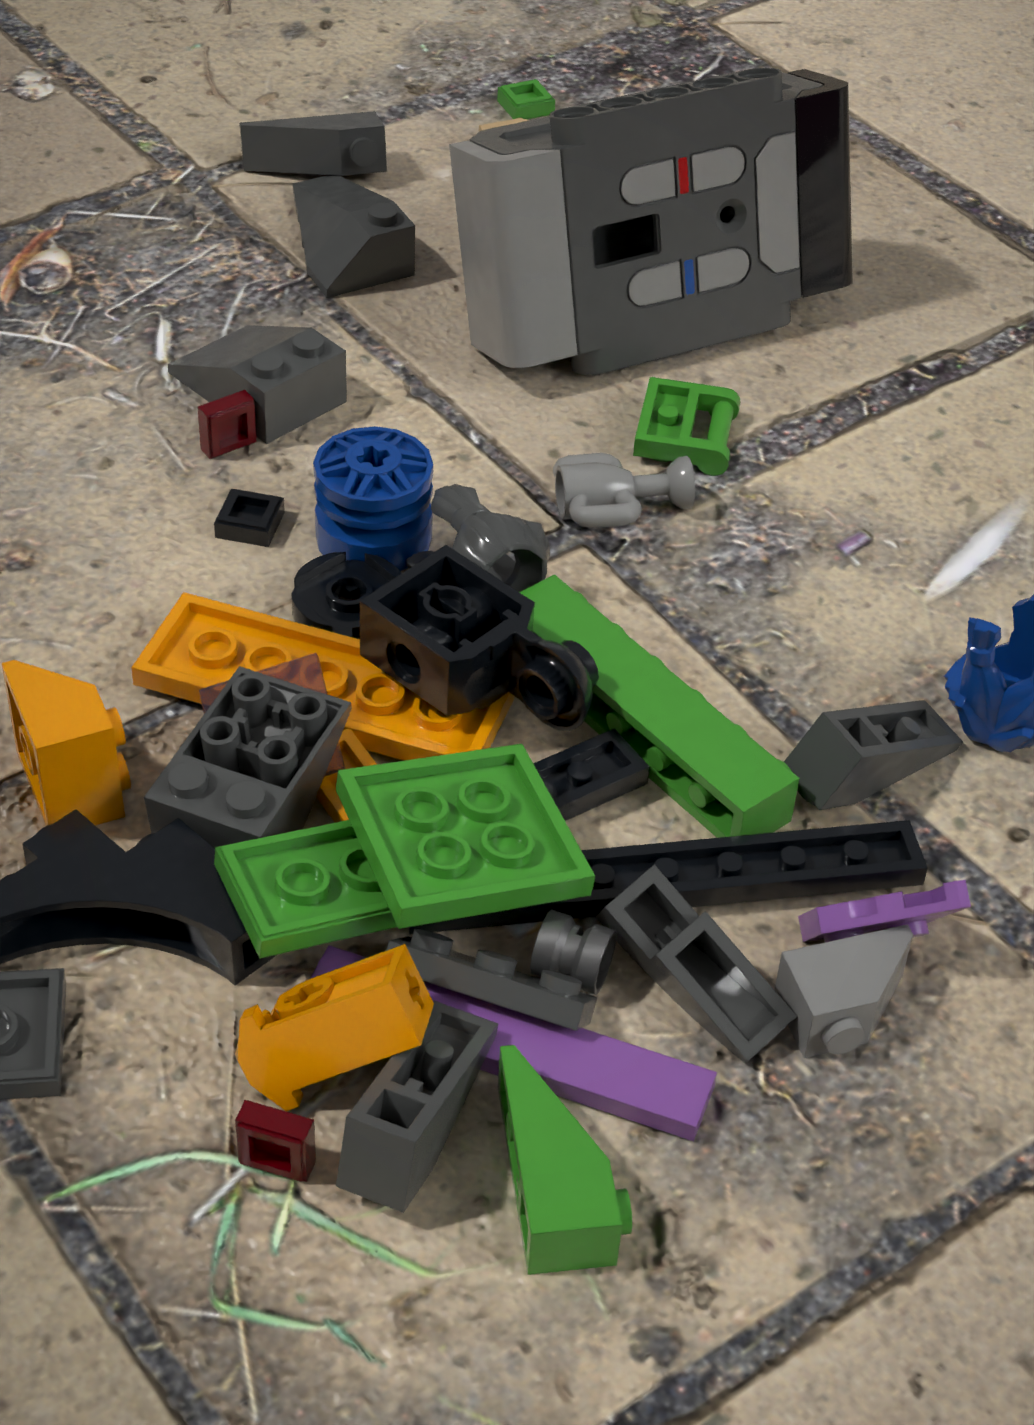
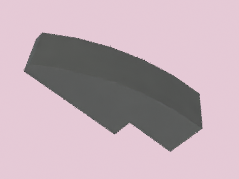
M655 864L595 916L603 926L617 931L616 941L685 1012L744 1063L748 1062L797 1017L705 911L699 916Z

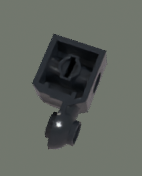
M447 545L360 600V655L446 716L468 713L475 708H486L509 692L521 700L526 708L544 724L558 731H573L585 721L593 699L592 688L599 679L596 663L582 645L572 640H564L562 643L544 640L533 633L535 602Z

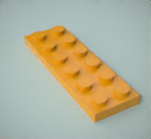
M185 592L180 596L131 667L133 685L211 706L239 666L351 702L352 709L343 730L350 728L366 750L403 761L490 748L515 699V696L508 692L486 708H475L468 713L446 716L360 655V639Z

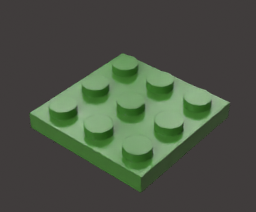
M523 744L338 770L336 792L398 929L591 896L595 874Z

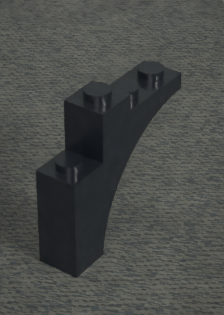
M75 809L57 822L43 827L33 837L23 842L26 866L0 880V964L25 955L54 948L92 944L132 945L184 957L206 966L227 978L233 985H237L277 956L259 958L214 865L215 848L179 818L156 833L145 836L135 847L125 852Z

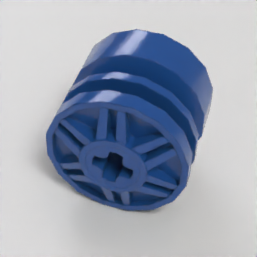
M376 426L347 430L332 436L319 447L313 461V470L315 477L314 492L317 501L315 506V531L318 549L322 555L333 552H346V560L365 562V553L388 560L402 571L408 568L406 564L407 558L413 554L429 550L432 541L433 521L430 503L433 495V461L428 448L416 437L400 430Z

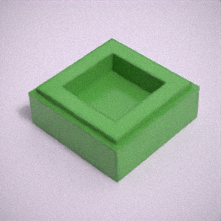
M537 79L498 87L497 101L512 119H532L550 115L551 112L555 111V99Z

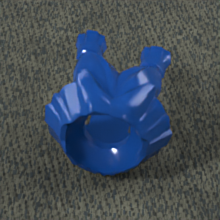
M1034 594L1030 598L1019 600L1012 607L1014 631L1011 633L1010 640L1007 643L995 646L1001 639V627L982 619L969 617L966 653L953 664L944 676L947 680L945 689L949 694L948 699L959 715L964 733L970 740L987 744L999 752H1012L1016 749L1030 748L1034 745Z

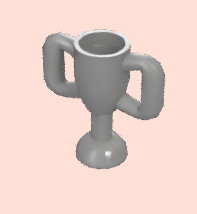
M606 453L568 455L558 459L553 467L559 516L562 520L573 519L580 526L599 528L623 526L636 522L642 512V507L636 497L668 495L671 503L680 509L690 510L694 505V471L691 460L687 455L676 458L668 466L666 473L633 476L631 471L623 469L621 462L617 458Z

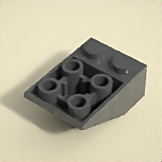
M239 666L144 796L151 834L156 833L179 818L215 848L303 829L351 712V702Z

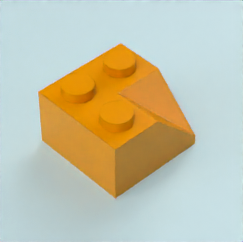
M17 660L1 663L17 754L45 825L57 822L75 809L95 826L124 818L125 811L122 791L131 789V779L124 756L121 752L117 753L116 749L117 746L126 744L123 724L116 707L105 709L94 684Z

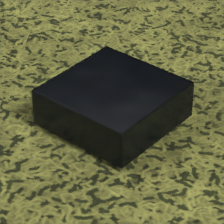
M231 489L214 522L215 538L269 547L285 513L284 498Z

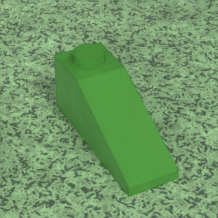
M515 1045L500 1046L498 1094L528 1275L617 1266L621 1235L632 1233V1211L627 1189H615L608 1157Z

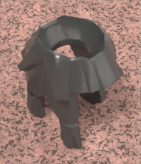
M454 484L435 490L431 504L432 513L448 521L458 532L452 549L518 592L546 578L550 545L541 523L527 521L507 514L490 512L484 505L480 504L475 488ZM422 551L413 554L406 559L407 567L411 568L434 552ZM506 553H513L516 562L512 558H510Z

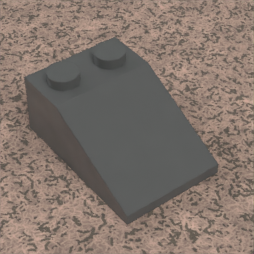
M247 325L168 364L169 374L208 402L246 390L254 398L256 437L266 444L347 402L346 350L312 327Z

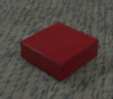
M246 390L197 406L200 446L209 459L257 442L254 398Z
M244 1100L235 1119L238 1161L240 1164L296 1181L307 1182L316 1163L314 1119Z

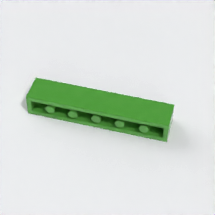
M555 574L520 592L535 602L533 633L544 640H553L558 643H562L564 640L577 642L590 653L596 663L599 679L592 688L593 699L584 722L599 735L615 728L650 766L648 778L715 837L773 833L791 822L800 778L791 771L786 763L772 756L754 741L740 725L734 724L707 702L699 691L689 687L671 672L658 657L647 652L630 638L621 626L612 623L588 603L581 593L574 591Z

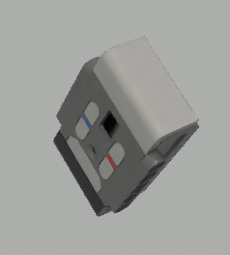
M775 68L747 69L562 108L551 112L547 117L481 130L469 139L470 141L449 144L471 345L503 366L526 368L571 357V368L575 373L584 375L607 373L784 327L791 322L790 301L801 299L802 296L804 298L844 288L853 283L848 82L807 69L788 73Z

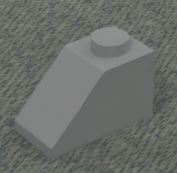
M908 924L782 952L774 990L797 1015L788 1026L804 1058L829 1052L832 1054H844L854 1050L859 1045L868 1044L903 976L913 938V933Z

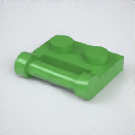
M650 377L635 436L633 456L651 458L660 462H673L676 458L687 455L692 465H697L704 474L710 476L723 474L727 470L730 461V450L727 447L731 423L737 417L741 401L738 393L725 387ZM697 410L708 411L711 415L707 439L692 437Z

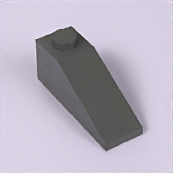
M375 111L239 123L244 171L338 176L387 172L385 126Z
M925 700L822 712L785 759L784 763L800 778L797 791L802 798L816 806L819 810L856 804L957 751L963 741Z
M435 1000L433 1001L434 1006L421 1046L393 1055L346 1116L336 1187L403 1213L433 1170L497 1035L498 1023Z

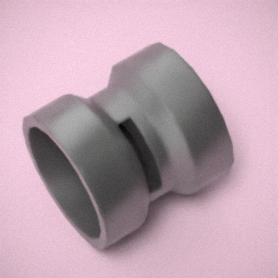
M550 910L542 923L534 945L530 972L540 977L543 970L554 971L568 976L571 975V977L582 981L580 990L597 995L604 984L612 962L617 931L595 924L583 932V927L576 925L570 915Z

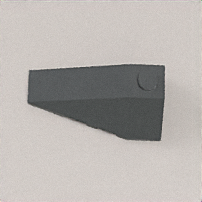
M326 175L292 183L297 219L301 230L302 248H304L306 271L326 298L415 276V225L394 201L338 175Z

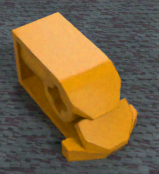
M403 944L294 986L279 996L271 1013L266 1009L261 1011L258 1004L245 1009L239 1020V1039L235 1056L249 1084L279 1107L288 1111L299 1107L304 1095L300 1088L421 1046L434 1003L406 945Z

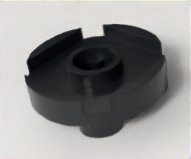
M333 552L319 556L302 566L294 578V589L291 593L292 616L297 623L360 639V600L402 573L391 562L377 555L365 553V562L346 560V552ZM343 596V597L348 598V599H356V600L346 601V600H341V599H339V597Z

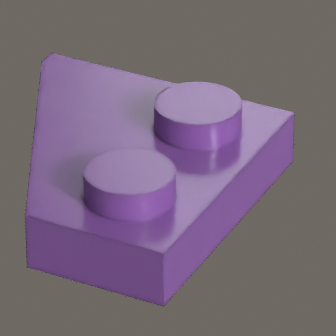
M966 880L943 883V886L931 891L903 894L900 891L861 900L816 907L799 915L798 919L803 942L824 939L825 942H830L907 924L914 938L929 934L927 923L969 908L971 904Z

